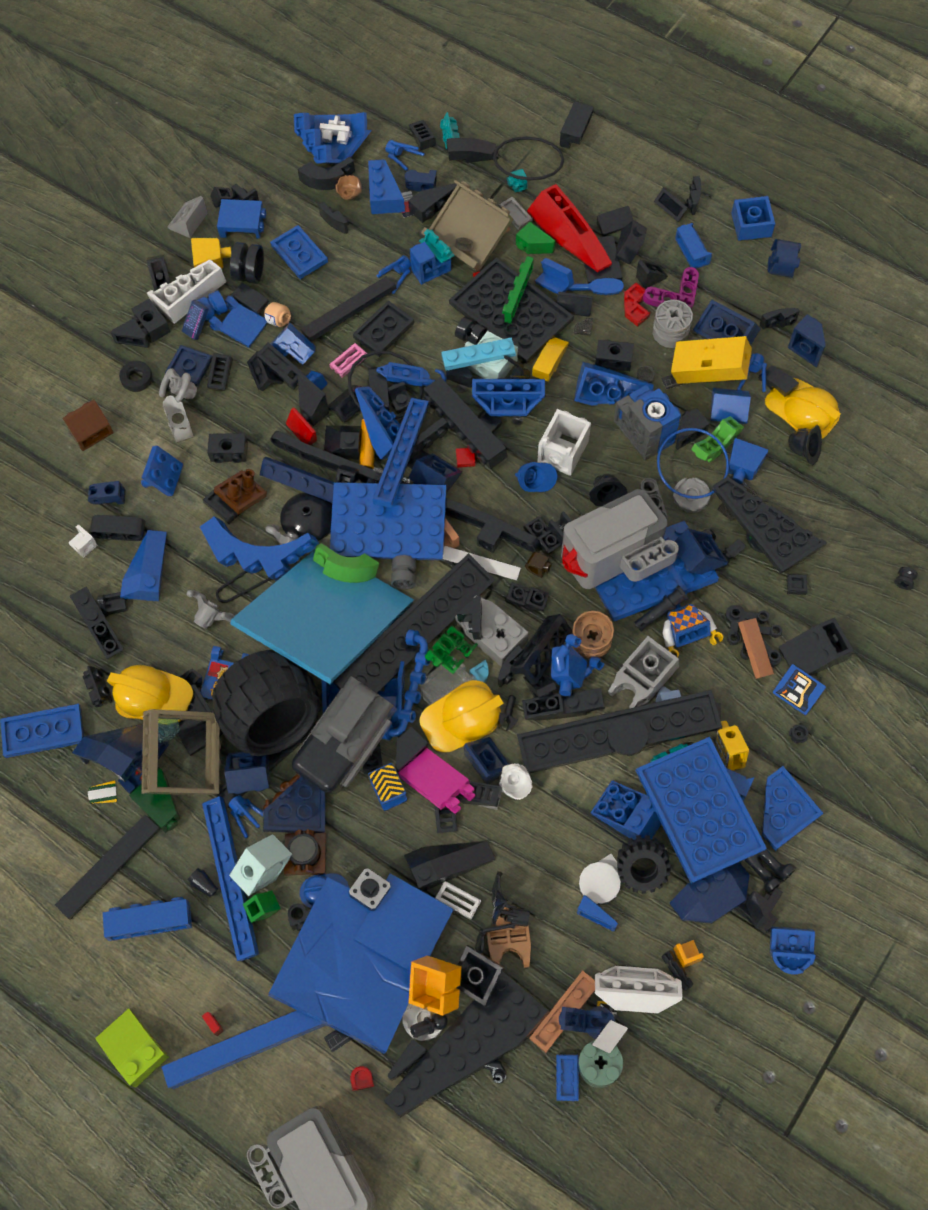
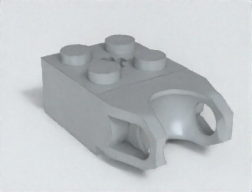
M481 598V640L473 639V635L469 633L468 629L469 622H459L457 615L455 619L462 626L466 636L474 644L477 643V647L502 667L510 652L517 645L521 648L528 641V631L493 602Z
M647 636L617 672L614 683L608 690V694L614 696L622 690L629 689L635 693L629 708L647 704L679 668V658Z

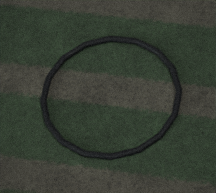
M530 136L514 137L502 142L495 148L493 155L496 167L504 174L516 179L529 181L542 180L555 175L562 169L565 160L562 151L555 144L542 138ZM528 139L551 145L559 152L561 163L554 172L547 175L524 177L504 170L498 164L496 155L498 150L505 144L516 140Z
M376 350L364 354L352 365L349 372V393L355 404L360 408L359 402L352 391L351 376L355 366L366 357L375 354H390L404 360L408 365H414L404 356L392 351ZM423 385L419 386L420 394L418 396V399L422 398ZM405 413L396 416L395 419L403 418Z

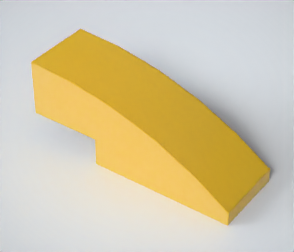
M556 337L550 339L533 366L532 376L549 382L569 342Z

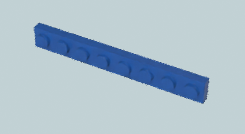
M411 398L374 494L373 504L392 508L429 407V401Z
M219 796L202 803L236 958L237 961H244L259 955L253 925L243 906V903L247 901L246 894L229 876L238 859L224 798Z

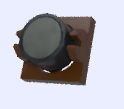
M299 829L295 833L285 834V847L292 853L284 867L285 876L326 874V833H314V831L309 829L306 831Z

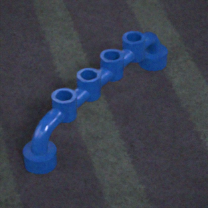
M408 630L406 634V644L417 646L419 643L420 651L415 656L416 665L410 675L411 684L409 690L405 693L406 702L404 709L401 710L399 715L400 724L395 729L393 725H390L382 737L384 740H391L393 737L401 735L405 731L408 722L413 723L416 718V713L412 711L413 703L418 704L420 702L421 693L417 691L418 684L423 685L425 683L426 674L422 673L423 666H428L431 660L428 661L425 658L428 651L427 640L420 636L417 630Z

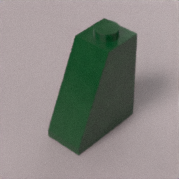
M158 767L157 787H170L166 775ZM141 783L129 795L165 833L168 830H173L178 825L180 816L172 794H142Z

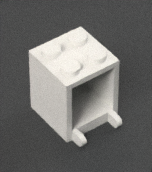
M557 409L539 442L538 462L551 464L555 470L571 476L589 442L591 422L584 418L573 416L567 411ZM562 434L578 440L577 443L573 444L561 439Z

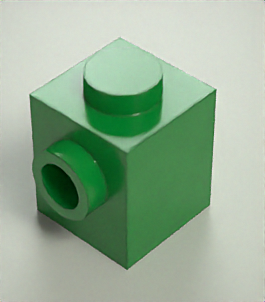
M272 890L256 894L243 903L251 923L267 919L281 909Z

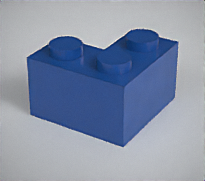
M426 242L410 248L411 270L421 285L451 271V259L441 263L435 258Z

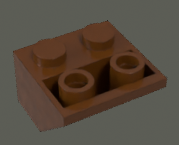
M94 399L63 417L71 436L82 451L114 433Z

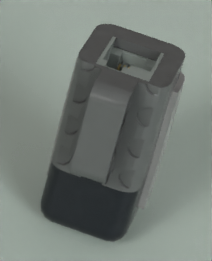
M350 676L293 758V770L317 788L329 794H337L343 787L348 788L392 724L390 719L397 711V708L372 689Z

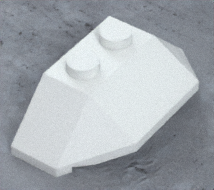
M614 966L602 973L595 974V994L614 1010L660 1013L682 1000L681 980L674 979L671 975L659 969Z

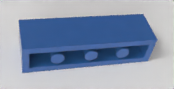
M183 897L172 898L170 902L163 903V901L158 900L152 901L151 905L146 906L133 904L127 909H122L121 907L110 908L108 912H103L104 938L108 941H115L192 928L190 903Z

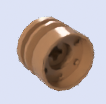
M588 611L578 616L574 622L572 634L582 641L579 647L573 648L583 658H601L611 648L614 628L609 617L602 612Z

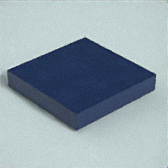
M180 345L167 370L173 368L180 377L184 373H189L191 376L190 382L198 387L213 357L212 355Z

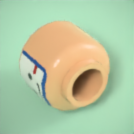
M272 302L265 309V320L276 327H284L291 319L289 308L283 304Z

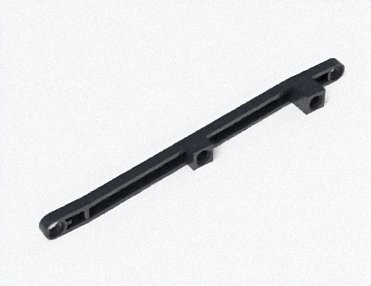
M276 430L270 438L271 442L278 448L305 461L336 473L341 465L359 469L357 481L367 483L369 478H373L379 484L382 476L381 472L305 444L281 431ZM401 481L400 484H409V483L404 482V481ZM446 498L445 515L482 529L477 536V546L494 553L501 540L504 539L529 552L537 550L540 541L535 536L490 514Z

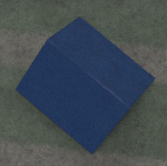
M490 737L468 742L464 745V755L485 784H490L501 777L503 767L510 765Z

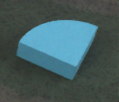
M486 660L469 670V673L475 680L486 683L489 675Z

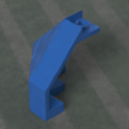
M366 112L337 115L340 116V121H345V126H349L350 131H352V137L348 138L346 145L338 143V136L334 135L330 143L323 142L320 123L329 124V120H334L336 115L294 114V131L297 136L303 139V145L308 152L313 154L316 164H338L346 158L352 157L372 131L367 130Z

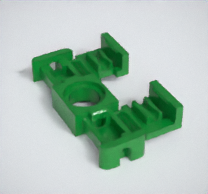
M451 626L446 632L447 635L444 633L432 647L434 650H429L425 658L428 661L431 660L432 664L436 667L443 663L442 666L454 674L465 660L462 658V660L456 662L457 659L454 661L453 656H449L450 653L457 647L456 650L459 649L467 658L478 644L475 643L471 646L467 641L462 640L465 637L464 634L454 626Z

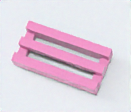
M354 343L329 364L330 368L334 369L335 373L343 378L350 372L352 365L362 355L367 353Z

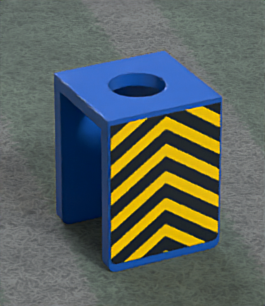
M392 763L368 773L372 787L384 811L407 801L406 791Z

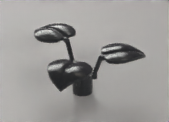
M497 871L492 887V906L494 908L492 925L495 926L500 914L506 915V922L510 923L480 929L475 943V950L480 953L483 952L484 938L488 932L507 928L514 929L515 925L528 926L530 911L507 904L508 902L502 895L500 877L503 873L501 871Z

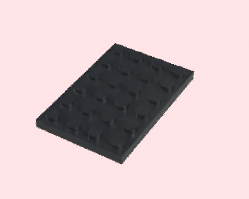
M495 258L450 298L449 304L464 316L474 320L475 324L479 323L487 327L488 331L502 339L512 338L513 345L518 347V358L527 364L545 347L550 339L555 338L574 320V316L528 282L512 323L504 322L505 314H502L503 307L509 302V292L514 289V280L519 274L498 258Z

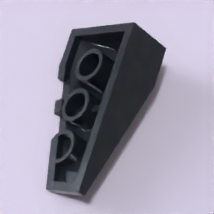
M487 841L421 847L404 855L415 883L422 892L495 861Z

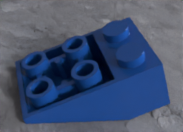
M615 781L610 782L591 811L593 816L626 837H632L633 840L637 839L636 836L641 835V838H645V835H648L652 840L661 825L647 795Z

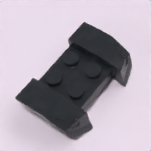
M194 669L188 670L180 676V678L185 679L191 685L194 693L187 711L212 713L198 690V687L202 685L203 676ZM181 720L178 723L172 724L190 756L206 747V721ZM221 729L219 732V737L223 734Z

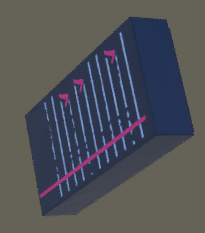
M192 300L182 332L193 340H197L209 308L197 300Z

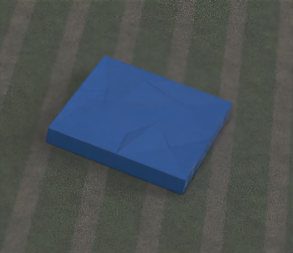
M327 877L268 996L385 1054L409 1004L411 972L353 940L369 909L350 897V888Z

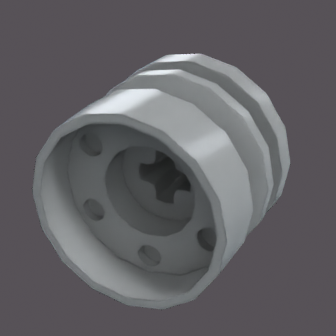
M668 300L661 303L655 313L653 324L654 339L660 345L668 348H675L678 341H687L693 319L691 308L680 300Z

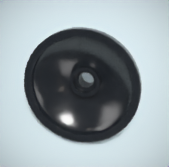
M305 492L299 493L291 497L284 504L280 514L281 526L286 534L292 532L301 537L309 533L316 537L318 541L322 540L331 532L333 504Z

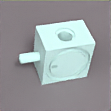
M487 331L478 344L497 341L502 338ZM469 341L465 343V347L474 345ZM514 345L516 356L510 358L517 362L518 347ZM506 359L471 365L468 368L471 372L484 379L505 378L514 364Z
M272 834L247 847L229 876L250 896L276 881L292 853Z

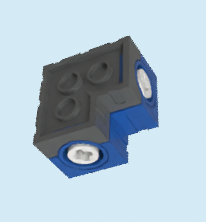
M647 385L617 401L614 414V422L644 460L659 452L664 440L677 431L679 419L681 418L679 409L672 405L666 393H663L659 388L655 391L650 390ZM676 435L666 442L662 450L675 443Z

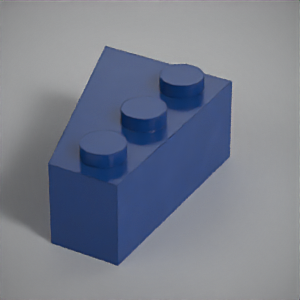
M369 160L371 213L405 212L404 198L386 160Z

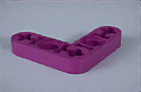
M687 267L684 270L679 293L656 287H648L643 294L644 302L658 307L665 301V297H669L672 300H680L686 303L692 309L699 277L698 271L693 267ZM688 274H690L691 277H692L691 281H688V279H689V275H688ZM688 287L692 292L686 293L683 288Z

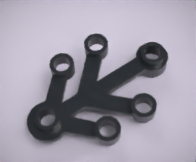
M738 605L728 607L725 613L727 620L731 623L730 634L727 638L730 645L738 644L740 636L737 633L739 622L756 618L759 623L765 624L769 619V613L767 611H760L759 613L745 612ZM732 612H737L739 615L735 616ZM760 615H764L766 619H761ZM773 625L772 627L759 626L762 635L778 638L782 633V628L779 625ZM773 629H777L779 633L775 634ZM734 636L737 640L732 641L730 637ZM743 640L740 656L742 659L748 660L749 656L743 653V651H747ZM763 640L771 667L778 666L782 659L781 653L777 650H772ZM771 655H776L777 659H773Z

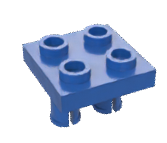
M152 446L141 478L143 479L141 480L142 486L145 488L153 486L165 495L173 496L183 463L159 446Z

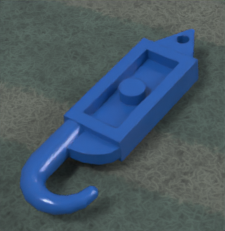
M389 362L387 365L378 367L376 370L386 377L387 381L428 386L435 381L430 379L429 373L423 367ZM435 369V372L439 373L446 382V374L440 369Z

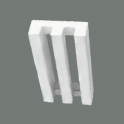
M446 881L435 898L472 920L478 906L481 904V900ZM448 888L474 902V906L446 892L445 889ZM443 895L471 910L470 913L441 898V896Z

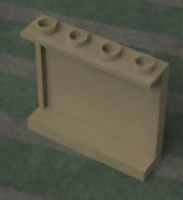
M454 180L457 186L429 230H433L439 237V240L450 246L452 253L457 258L479 272L510 226L513 218L509 215L511 213L503 206L501 209L496 206L497 203L490 198L484 199V194L475 189L473 192L469 189L471 186L466 182L461 181L460 183ZM424 227L423 231L421 232L424 236H425L424 232H425V230H427V228H425V227Z

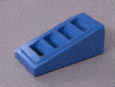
M583 896L577 909V914L615 932L618 923L588 896Z

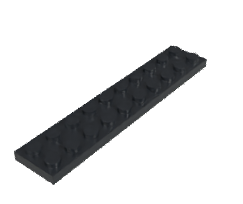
M468 553L380 635L333 683L341 690L350 676L378 693L398 674L400 662L404 661L405 667L420 651L419 643L417 646L406 644L408 630L419 631L420 636H423L429 644L455 619V616L461 609L472 601L476 595L480 596L495 579Z
M712 690L517 734L524 767H526L530 774L617 754L609 744L608 730L617 718L623 716L636 717L645 724L648 730V741L645 747L722 729V724Z

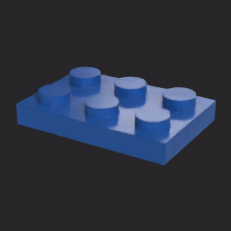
M299 225L270 242L271 247L299 279L328 263V258Z

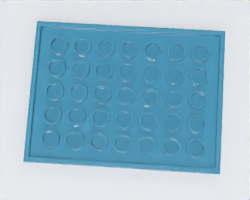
M313 550L231 619L230 624L331 684L413 604L414 599L376 577L360 583L342 582L323 574L324 567L313 561L315 550Z

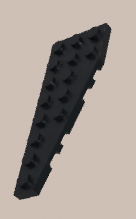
M502 971L487 1004L484 1006L478 1001L473 1000L384 1099V1102L401 1118L423 1105V1102L433 1096H438L450 1086H455L483 1069L487 1064L494 1060L497 1061L504 1054L520 1047L547 1017L549 1011Z

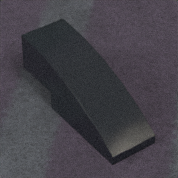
M447 139L449 161L465 159L466 163L493 160L494 151L497 148L495 143L480 139Z

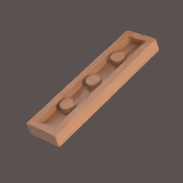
M582 971L530 1036L529 1040L543 1052L547 1053L564 1031L560 1030L561 1025L559 1024V1014L562 1012V1007L581 1009L595 991V980Z

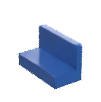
M547 258L541 261L543 273L535 280L536 284L556 294L558 292H566L574 284L572 270Z

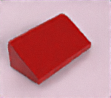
M293 407L287 418L286 425L301 442L312 445L317 441L316 431L298 410Z

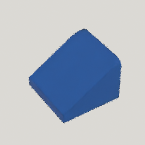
M311 371L306 375L320 390L328 384L324 376L318 372Z

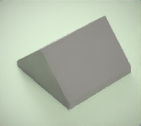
M199 196L185 202L168 225V228L191 238L208 214L203 197Z

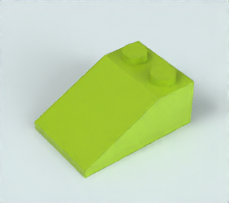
M129 1008L95 1038L118 1072L130 1086L135 1088L169 1058Z

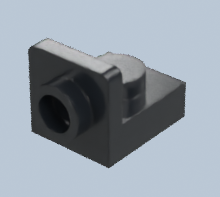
M238 184L231 187L235 200L259 201L258 192L255 188L247 192L246 189L241 188Z
M395 383L388 388V395L396 413L399 414L407 410L411 399L406 391L405 383Z

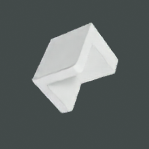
M78 524L76 529L79 533L69 541V545L84 558L98 545L94 538Z

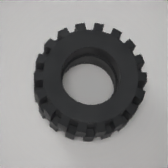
M638 835L635 840L631 837L628 839V844L624 842L622 849L618 851L617 868L621 882L625 883V887L628 889L632 887L633 892L636 893L638 890H641L642 894H646L648 890L652 893L655 892L656 887L661 889L663 887L662 882L666 883L668 881V876H670L671 872L667 849H665L662 842L658 843V839L655 837L652 840L648 835H645V838H641V835ZM640 858H649L655 862L652 868L645 871L637 870L632 866L633 862Z

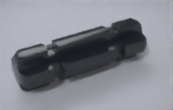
M669 950L662 955V959L665 964L669 965L668 968L675 979L681 980L682 989L686 991L693 986V982L689 977L687 978V973L679 961L674 959L675 955Z

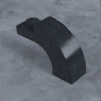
M351 157L329 168L316 166L310 161L298 169L299 180L304 185L317 190L336 189L339 178L345 175H352L355 172V165Z

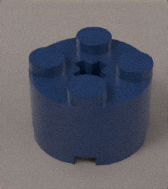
M775 239L771 247L772 254L768 258V273L793 278L795 268H798L800 264L798 254L801 249V243Z

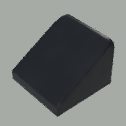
M214 187L210 195L215 207H220L221 199L234 200L229 188Z

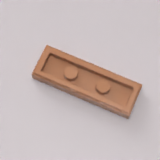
M756 618L739 622V628L755 678L758 679L774 674Z

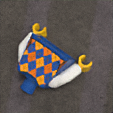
M678 604L675 610H670L667 614L668 620L664 622L663 627L665 646L677 658L679 652L674 649V645L678 648L710 635L712 636L709 641L712 645L717 644L714 637H717L719 642L723 640V634L715 630L717 627L711 615L697 609L692 604L684 607Z

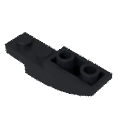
M87 586L70 595L71 600L106 659L108 660L124 650Z
M601 688L571 693L570 696H562L557 693L522 700L525 720L577 717L587 715V712L605 709Z

